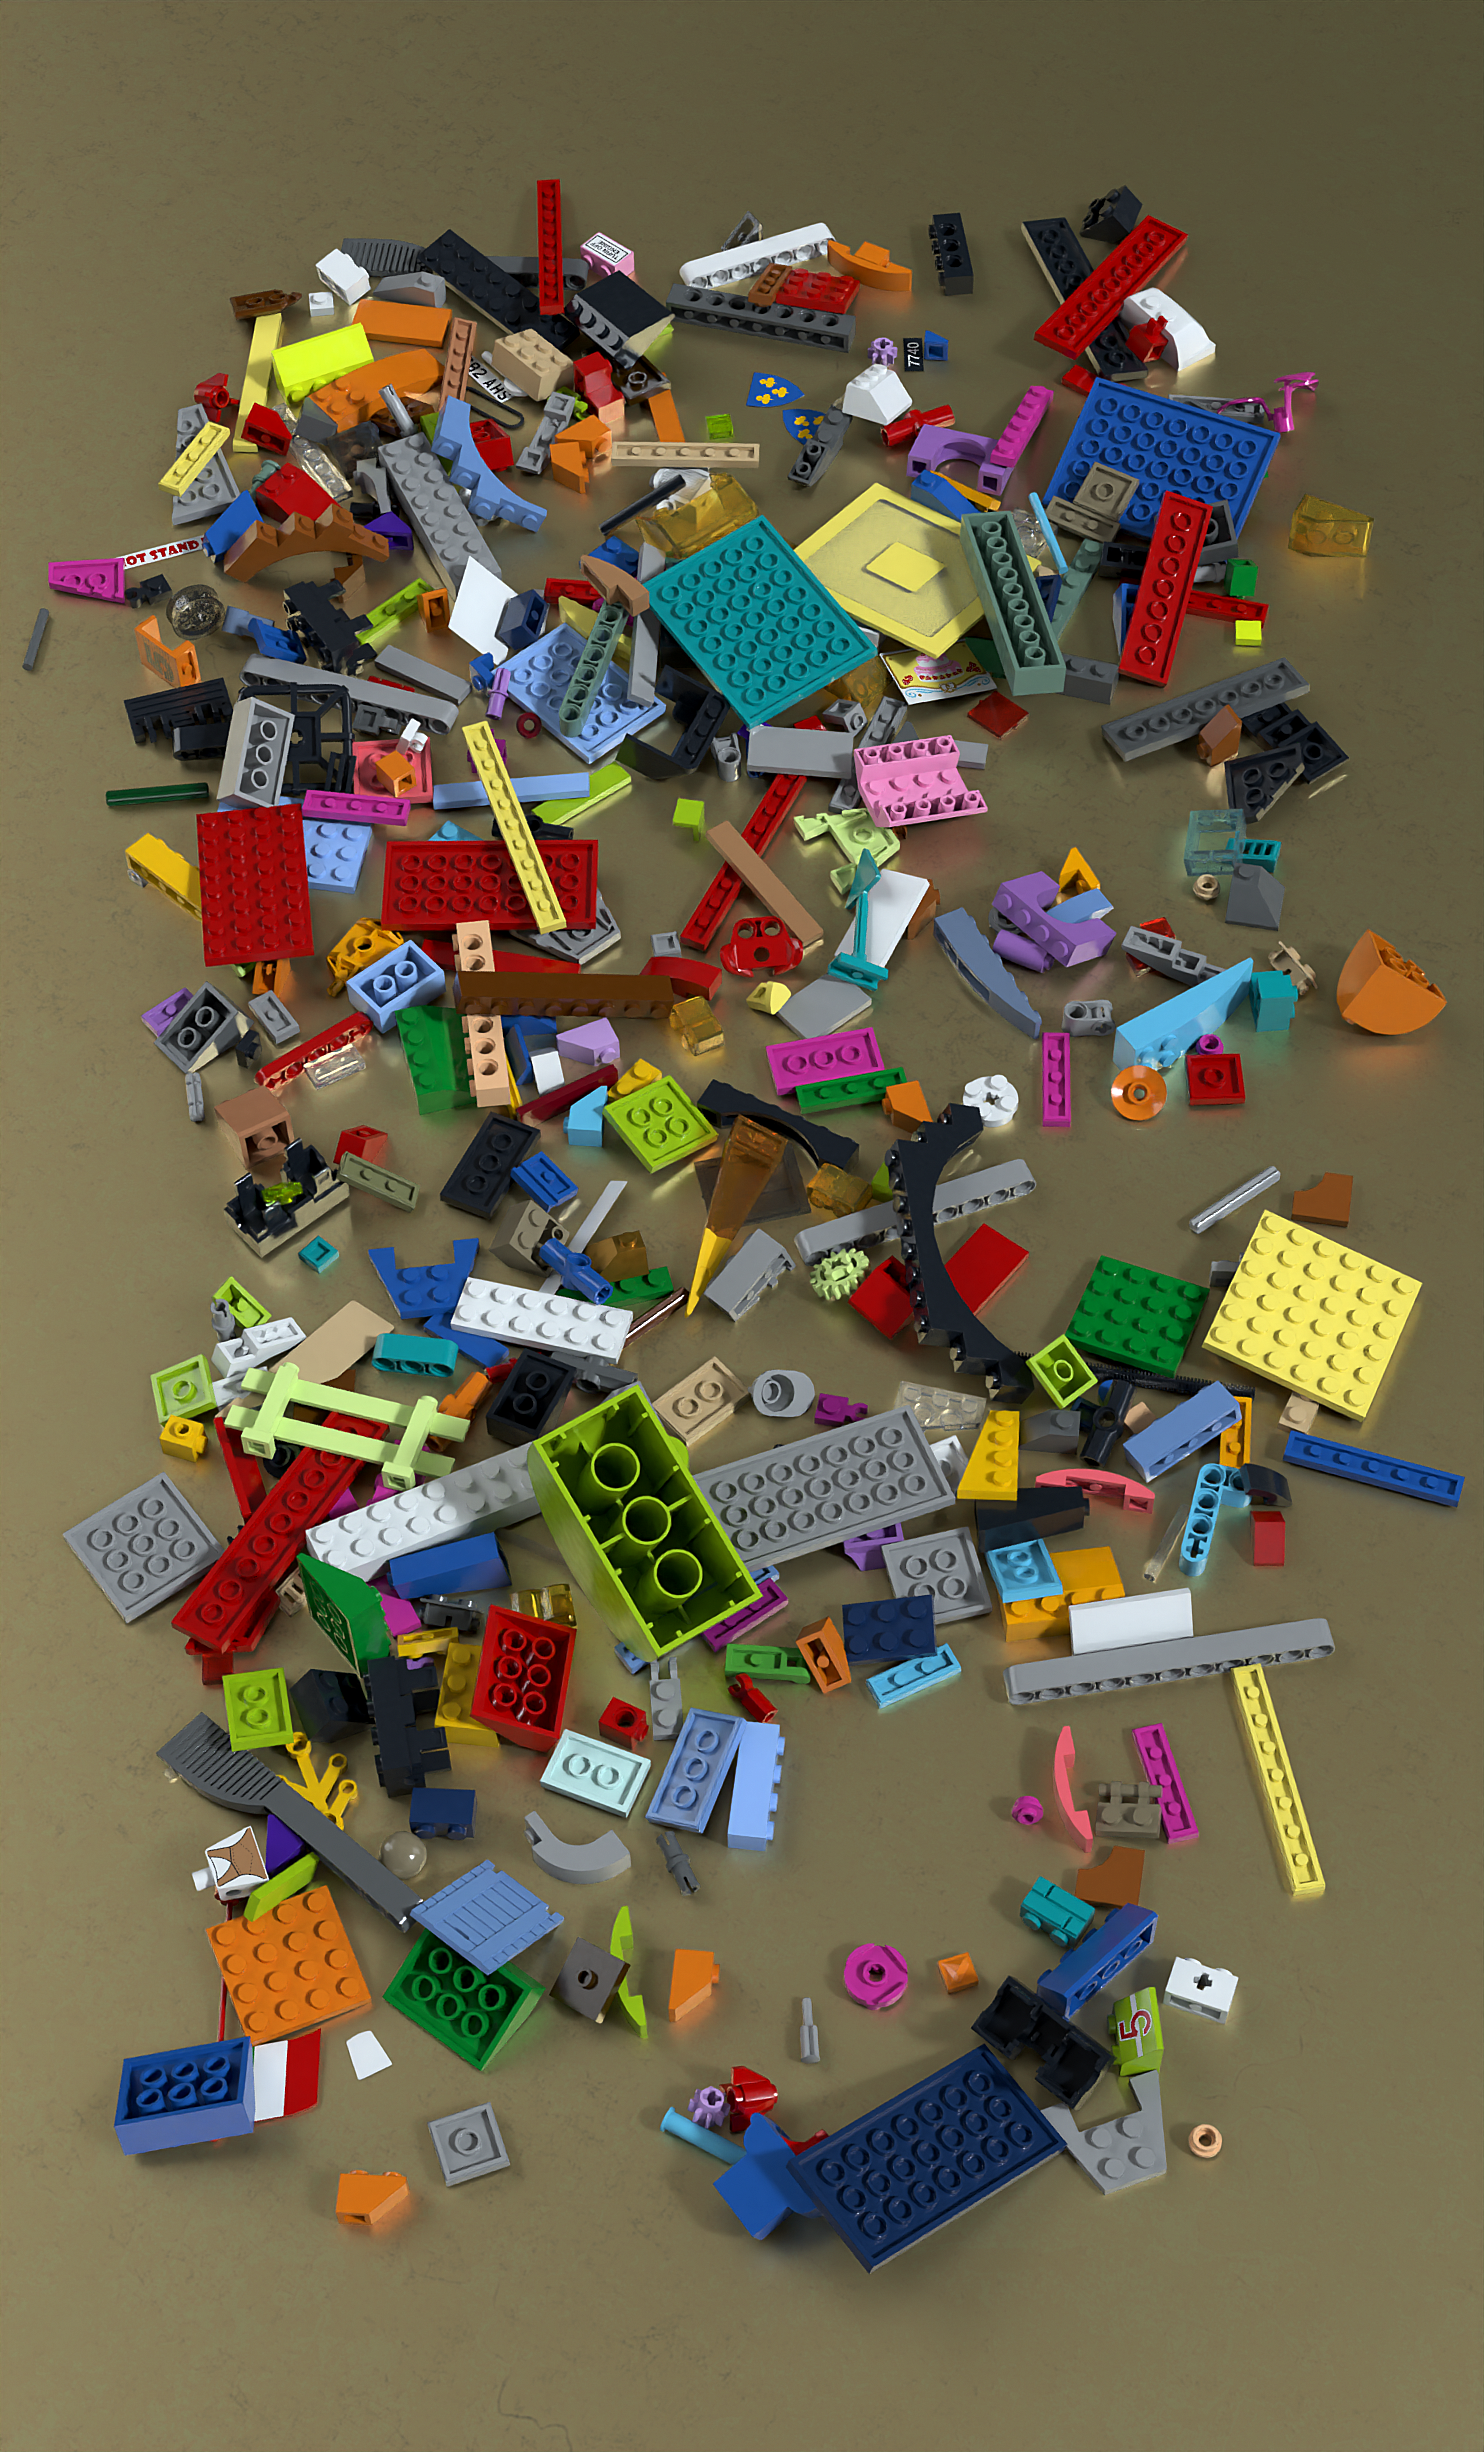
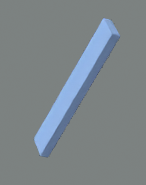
M589 772L510 779L519 803L590 797ZM481 781L434 785V810L490 805Z

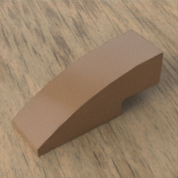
M585 554L580 556L582 575L609 605L619 601L632 617L650 608L649 591L634 577L601 559Z

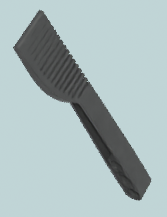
M343 239L340 252L348 254L356 266H361L367 271L369 277L373 275V277L380 276L383 278V276L390 277L417 272L429 273L417 263L416 257L426 249L422 246L392 239ZM486 256L524 287L539 288V257ZM563 258L564 290L580 291L586 287L589 265L586 261Z
M203 1712L197 1715L156 1752V1755L192 1788L208 1799L242 1812L275 1815L305 1843V1847L310 1852L317 1855L321 1862L401 1932L406 1933L417 1922V1920L410 1916L412 1909L424 1901L413 1890L286 1782L281 1781L279 1776H276L267 1766L265 1767L262 1762H259L253 1754L247 1750L232 1752L230 1735Z

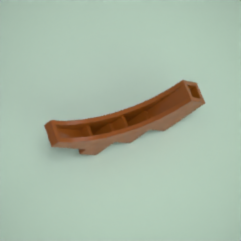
M332 503L316 521L295 511L278 529L255 520L224 554V573L246 583L257 572L272 563L295 555L323 551L348 552L367 556L384 563L389 558L388 539L381 534H377L360 524L354 523L353 513Z

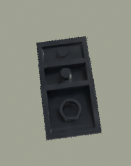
M1285 702L1240 719L1242 721L1241 729L1264 752L1300 743L1303 749L1305 769L1298 778L1307 784L1313 783L1349 760L1345 752L1317 721L1311 724L1298 709L1292 711Z

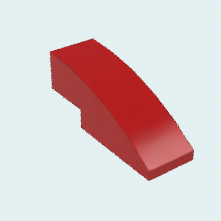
M651 957L639 974L670 976L674 994L687 998L690 993L707 1001L712 999L722 984V969L703 962L679 957Z

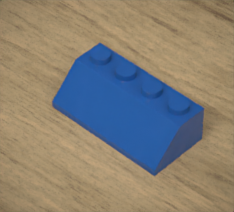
M1127 1903L1120 1910L1115 1908L1108 1914L1104 1921L1105 1924L1100 1929L1093 1928L1083 1938V1944L1079 1948L1068 1950L1060 1959L1061 1964L1053 1971L1048 1969L1039 1977L1037 1981V1995L1066 2018L1070 2019L1153 1943L1158 1915L1152 1910L1131 1903Z

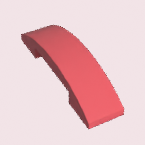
M1064 1469L1036 1476L1035 1488L1082 1486L1083 1494L1124 1499L1122 1510L1152 1514L1155 1494L1138 1482L1118 1474L1093 1469Z
M1063 1726L1055 1751L1053 1767L1054 1797L1066 1830L1075 1843L1085 1853H1088L1092 1849L1093 1836L1087 1810H1074L1066 1768L1074 1767L1075 1749L1070 1726Z

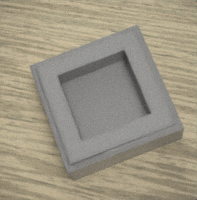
M677 931L650 935L654 957L681 958Z

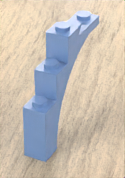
M448 395L439 411L431 452L452 460L453 464L449 481L471 490L467 511L487 520H491L492 516L496 515L537 533L546 518L547 510L520 498L492 473L480 456L471 435L469 423L471 404Z

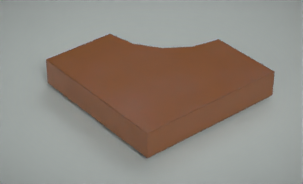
M1325 1172L1322 1181L1316 1187L1306 1191H1294L1291 1220L1348 1227L1353 1176Z
M1113 1846L1111 1855L1103 1864L1091 1869H1078L1075 1897L1088 1905L1110 1909L1118 1908L1120 1910L1127 1903L1138 1906L1145 1850Z

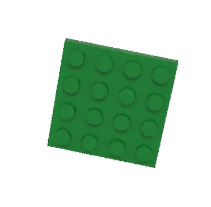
M1101 1255L1065 1336L1075 1348L1174 1379L1207 1302L1210 1289Z

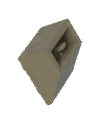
M530 1199L509 1207L489 1251L510 1268L548 1278L553 1268L539 1256L540 1248L547 1240L556 1238L565 1245L570 1232Z

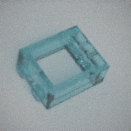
M1243 809L1190 811L1183 858L1188 876H1202L1205 874L1213 876L1233 875L1235 862L1242 863L1247 828ZM1235 832L1233 849L1198 851L1200 833Z

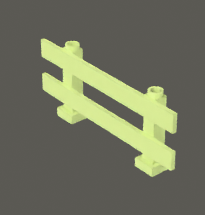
M285 1362L282 1366L280 1365L276 1374L249 1367L241 1384V1389L267 1395L260 1411L232 1405L224 1422L225 1427L243 1431L241 1440L244 1453L272 1459L276 1451L274 1439L343 1455L383 1465L381 1472L384 1487L403 1492L415 1487L414 1473L438 1479L452 1472L455 1464L454 1458L421 1451L428 1434L463 1443L470 1426V1420L437 1413L436 1407L438 1402L431 1396H422L421 1399H418L415 1407L300 1380L298 1379V1366L290 1362ZM293 1401L404 1428L406 1431L400 1445L282 1416L288 1402Z

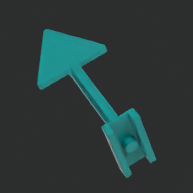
M864 848L845 906L846 909L851 910L856 905L853 953L848 955L840 952L828 965L827 974L875 992L878 982L888 979V969L867 962V955L865 954L868 892L881 879V874L870 851Z

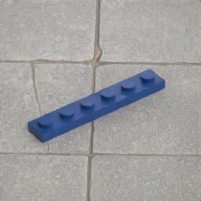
M1292 1430L1290 1431L1283 1456V1461L1453 1507L1458 1506L1465 1479L1463 1476Z

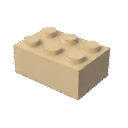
M528 329L495 340L491 365L535 401L538 402L549 398L552 392H556L562 386L573 390V361L541 337L536 331Z

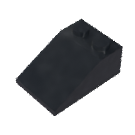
M524 1348L485 1416L488 1435L516 1446H522L552 1432L555 1429L576 1376L577 1368Z

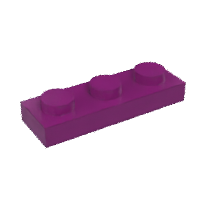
M771 1578L757 1586L763 1595L758 1601L700 1634L714 1652H717L726 1646L727 1643L732 1642L788 1605V1598Z

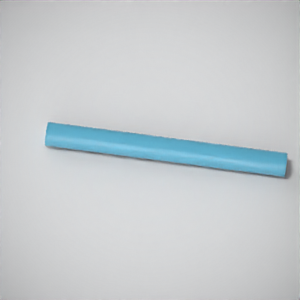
M1033 492L1029 494L1028 499L1058 572L1064 574L1068 571L1067 564L1038 494Z

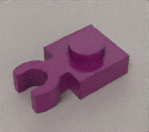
M820 1393L814 1424L839 1428L844 1426L845 1421L854 1423L865 1418L857 1417L856 1415L859 1413L867 1414L868 1405L856 1403L851 1406L848 1405L849 1398Z

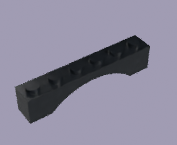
M713 1079L697 1101L698 1110L711 1125L719 1129L755 1128L781 1135L795 1143L807 1154L819 1174L841 1184H844L859 1161V1144L851 1138L842 1137L824 1126H818L806 1121L802 1116L793 1115L782 1110L777 1105L768 1104L753 1094H746L733 1088L728 1083H722Z

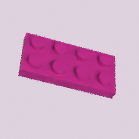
M872 1027L766 1046V1056L777 1096L795 1093V1086L885 1070Z

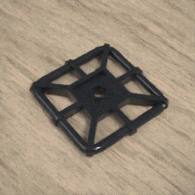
M290 682V685H253L246 688L242 687L238 691L237 702L250 697L258 699L256 696L263 695L291 696V712L289 713L295 715L292 733H298V737H302V740L298 741L297 744H293L290 741L286 765H292L293 783H282L281 794L300 796V793H306L307 790L324 791L325 783H300L299 764H318L324 771H328L329 762L322 757L321 742H341L342 753L353 755L352 743L355 742V734L352 733L351 698L348 693L349 689L345 685H297V682ZM333 694L318 710L298 712L297 695ZM338 701H341L342 732L321 733V718ZM345 761L340 792L346 790L350 761ZM334 768L332 778L336 781L338 771ZM336 782L331 783L330 792H335Z

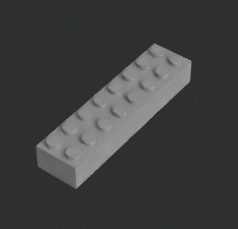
M424 432L378 447L380 468L386 467L390 487L453 601L456 602L469 556L502 581L500 567L455 487L449 481V477L435 453L431 452V445Z

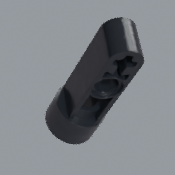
M231 722L186 726L174 729L172 731L173 757L180 761L225 757Z

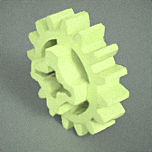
M844 1248L839 1254L831 1252V1257L828 1259L822 1257V1263L813 1266L815 1271L810 1273V1282L819 1297L825 1296L826 1300H829L835 1295L836 1299H840L842 1294L846 1293L847 1296H850L853 1289L857 1290L860 1284L867 1279V1276L872 1273L870 1270L872 1267L863 1251L857 1253L856 1249L852 1248L847 1253Z

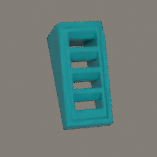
M1229 838L1222 861L1262 866L1267 872L1274 873L1282 842ZM1233 849H1239L1238 853H1232ZM1244 850L1249 851L1248 854H1243Z

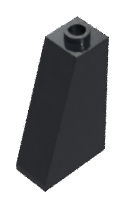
M1082 1486L1017 1488V1501L974 1499L978 1551L988 1552L1083 1529L1084 1516L1090 1515L1089 1498H1083Z

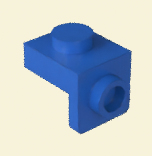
M490 652L469 662L470 677L474 687L478 691L481 690L488 698L490 697L488 692L492 689L495 677L491 673L494 670L493 655Z

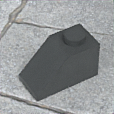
M1049 1409L1020 1421L1018 1450L1077 1455L1080 1411Z

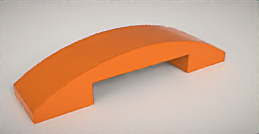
M832 240L827 242V261L842 275L851 276L854 280H860V284L876 289L901 292L911 290L912 270L894 263L885 268L850 255V247Z

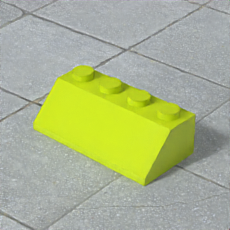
M361 322L271 351L276 386L286 405L304 400L305 397L340 377L374 362Z

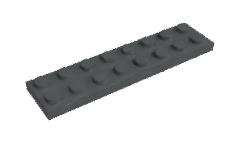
M1284 657L1102 725V735L1126 762L1199 734L1226 705H1230L1237 716L1243 718L1309 693V683Z

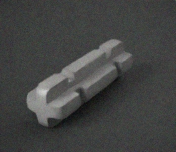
M197 1072L188 1073L185 1076L190 1120L193 1122L202 1121L205 1118L200 1074Z

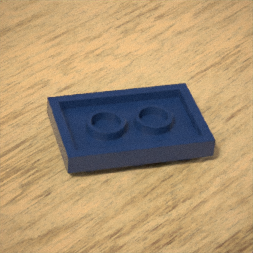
M932 1594L842 1605L844 1647L848 1666L938 1656L934 1598Z

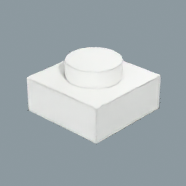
M332 292L309 293L311 317L334 315Z

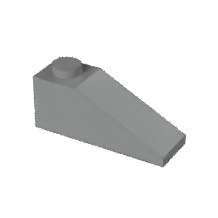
M426 272L384 277L373 292V296L396 303L441 308L447 300L444 277Z

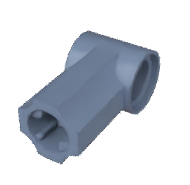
M227 606L222 631L255 638L254 634L248 631V624L252 618L262 620L263 624L274 627L275 621L249 614V611Z

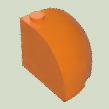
M1369 929L1366 930L1350 953L1341 972L1336 994L1341 1017L1346 1022L1352 1025L1357 1023L1370 1031L1388 1035L1411 1032L1426 1025L1438 1015L1447 1004V1001L1434 983L1429 986L1428 980L1423 977L1425 973L1413 961L1409 959L1407 962H1404L1402 956L1395 951L1396 948Z

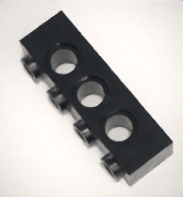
M961 214L933 215L932 225H928L929 239H933L932 254L937 255L935 256L936 271L940 270L938 272L939 286H943L945 296L973 294L974 274Z

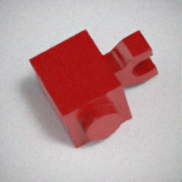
M1159 316L1157 321L1154 318H1150L1148 323L1135 325L1131 329L1130 336L1125 345L1143 363L1158 360L1169 342L1161 333L1168 321L1163 316Z

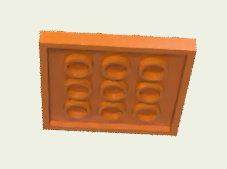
M327 1885L283 1900L253 1922L243 1915L206 1929V1935L245 2037L250 2036L252 2047L371 2003L370 1993Z

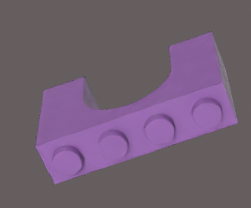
M924 424L908 454L906 476L917 478L924 469L929 472L930 470L935 471L936 467L943 461L966 459L980 466L977 491L1001 496L1014 468L990 463L991 453L999 441L997 439Z
M1043 871L1000 884L992 905L1065 967L1107 954L1116 932L1098 917L1081 923H1066L1051 917L1043 911L1044 909L1051 908L1060 888Z

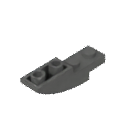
M830 406L812 439L808 438L788 475V480L808 487L815 484L826 472L841 449L843 436L852 422L853 416L843 413L841 409Z

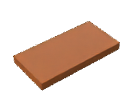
M360 299L351 325L361 322L366 338L370 340L442 348L452 318V309Z

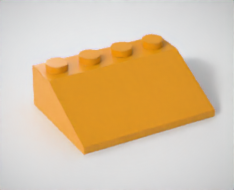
M1110 1546L1049 1553L1062 1583L1063 1594L1003 1603L996 1587L1006 1642L1070 1635L1068 1606L1124 1598L1123 1584Z

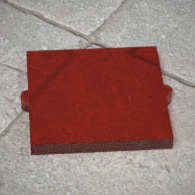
M995 690L984 700H979V704L967 713V717L1001 740L1012 730H1017V726L1029 717V713Z

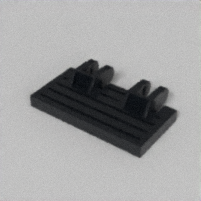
M223 677L124 700L135 744L146 741L144 734L148 732L150 742L153 743L157 742L155 730L163 729L166 739H171L170 727L172 726L173 730L179 727L195 726L194 721H198L199 725L207 724L206 718L213 717L214 723H222L220 715H223L225 722H231L233 708Z

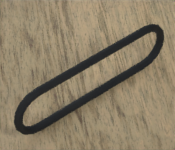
M466 386V390H470L518 415L521 420L518 424L509 425L472 405L470 409L489 419L492 418L496 423L509 429L518 428L524 423V417L520 412L472 387Z

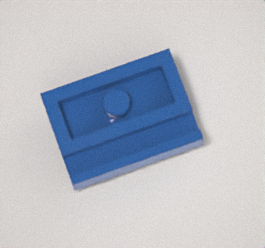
M542 1151L521 1163V1166L518 1168L514 1167L510 1174L546 1213L552 1207H558L576 1196L579 1189Z

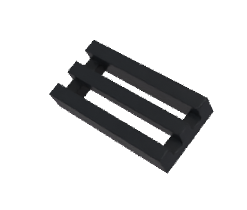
M331 752L324 791L330 792L335 759H340L335 792L340 793L345 761H350L345 793L351 794L357 756Z

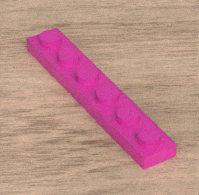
M1030 386L993 449L990 463L1014 468L1052 402L1054 391L1048 390L1043 386Z

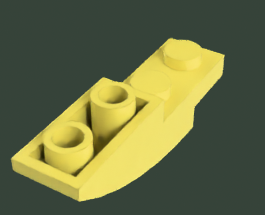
M560 596L558 601L562 622L567 623L588 641L599 613L578 604L574 600ZM621 634L613 656L630 664L632 638Z

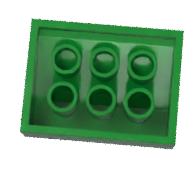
M426 1005L395 1010L397 1032L419 1114L424 1115L477 1103L476 1096L471 1097L469 1080H474V1075L468 1076L467 1059H472V1056L465 1052L464 1038H468L469 1033H463L462 1017L467 1016V1014H456V1008Z
M300 1553L296 1557L310 1616L359 1677L363 1678V1673L369 1672L367 1660L391 1656L389 1650L391 1641L386 1635L388 1627L383 1619L386 1614L380 1604L383 1599L379 1591L374 1586L369 1588L360 1577Z
M425 1927L382 1998L477 2069L484 2071L530 2015L546 1988L510 1961L497 1968L490 1975H486Z

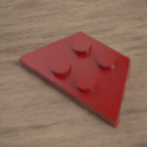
M273 1588L224 1653L254 1651L281 1604L280 1596ZM192 1638L189 1639L185 1646V1651L188 1655L220 1654Z

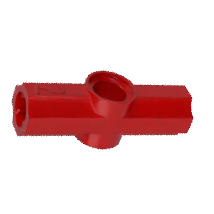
M949 404L923 413L915 409L909 411L903 417V420L880 427V434L883 443L888 447L910 439L916 440L924 424L945 428L953 425L955 418Z

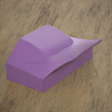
M901 1522L843 1541L845 1554L852 1557L860 1571L886 1568L881 1553V1546L904 1541Z

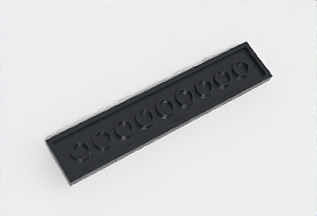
M1065 217L1022 222L1021 231L1062 305L1094 272V269ZM1119 315L1111 321L1085 351L1097 374L1102 379L1115 382L1147 378L1148 368L1145 363L1125 345L1130 335Z

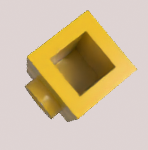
M170 1415L159 1437L163 1454L196 1463L200 1453L203 1454L208 1445V1437L202 1423Z

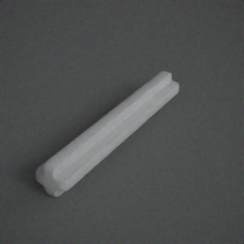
M1269 1166L1190 1219V1229L1196 1234L1203 1232L1279 1181L1281 1175L1279 1170L1275 1166Z

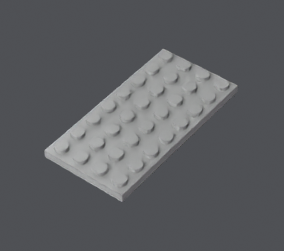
M910 1405L692 1475L749 1573L955 1504V1496Z

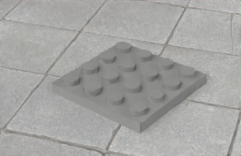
M165 1472L160 1473L63 1533L66 1543L126 1624L207 1574L225 1552Z

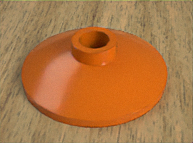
M1135 1065L1124 1069L1117 1075L1112 1084L1111 1097L1115 1108L1121 1115L1131 1120L1141 1121L1150 1119L1160 1112L1166 1101L1167 1089L1162 1076L1157 1071L1147 1066ZM1137 1089L1143 1090L1144 1097L1141 1099L1135 1098L1134 1091Z

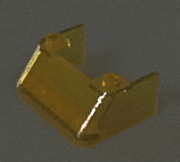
M712 472L709 474L712 481L709 491L677 510H668L667 507L656 510L651 518L637 516L634 519L645 543L666 551L665 557L686 559L754 520L760 513L755 502L733 475L726 474V472Z

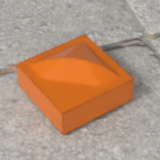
M968 1952L938 1961L937 1966L948 1994L979 1984Z

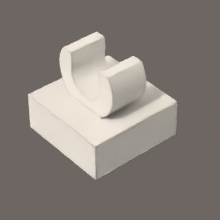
M413 718L410 720L395 750L405 755L409 747L416 753L422 751L428 737L423 733L417 732L421 724Z

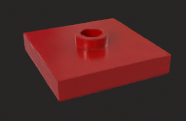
M1240 1053L1185 1055L1184 1064L1189 1105L1245 1103L1246 1097Z

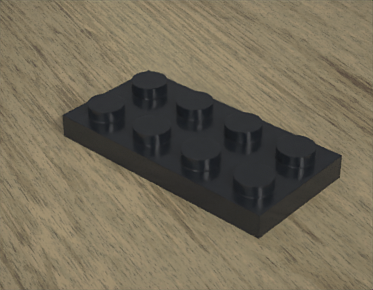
M490 1112L441 1191L440 1201L491 1220L514 1182V1179L510 1176L511 1170L514 1167L518 1168L521 1166V1163L528 1159L541 1137L540 1130Z

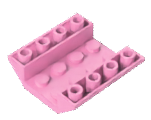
M951 735L854 749L858 790L876 827H894L987 812L988 808L979 790L968 791L956 768L960 752Z

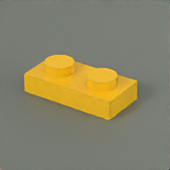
M640 1058L607 1092L608 1101L613 1103L662 1079V1072Z
M458 1627L397 1635L399 1657L406 1656L409 1659L419 1658L424 1653L430 1652L447 1654L449 1643L460 1644Z

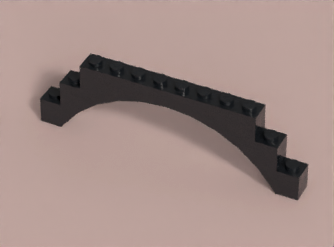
M949 1103L944 1111L939 1114L937 1123L923 1121L918 1129L913 1132L911 1141L897 1139L892 1147L886 1151L884 1159L885 1165L888 1167L889 1188L892 1189L893 1211L897 1217V1234L901 1240V1257L905 1262V1280L910 1290V1306L913 1308L915 1319L914 1330L917 1332L919 1344L950 1348V1358L953 1360L955 1372L986 1376V1387L989 1389L991 1401L1023 1404L1035 1389L1031 1369L1026 1364V1361L997 1340L974 1316L953 1285L942 1262L934 1234L933 1202L936 1183L947 1162L971 1147L984 1130L979 1107Z

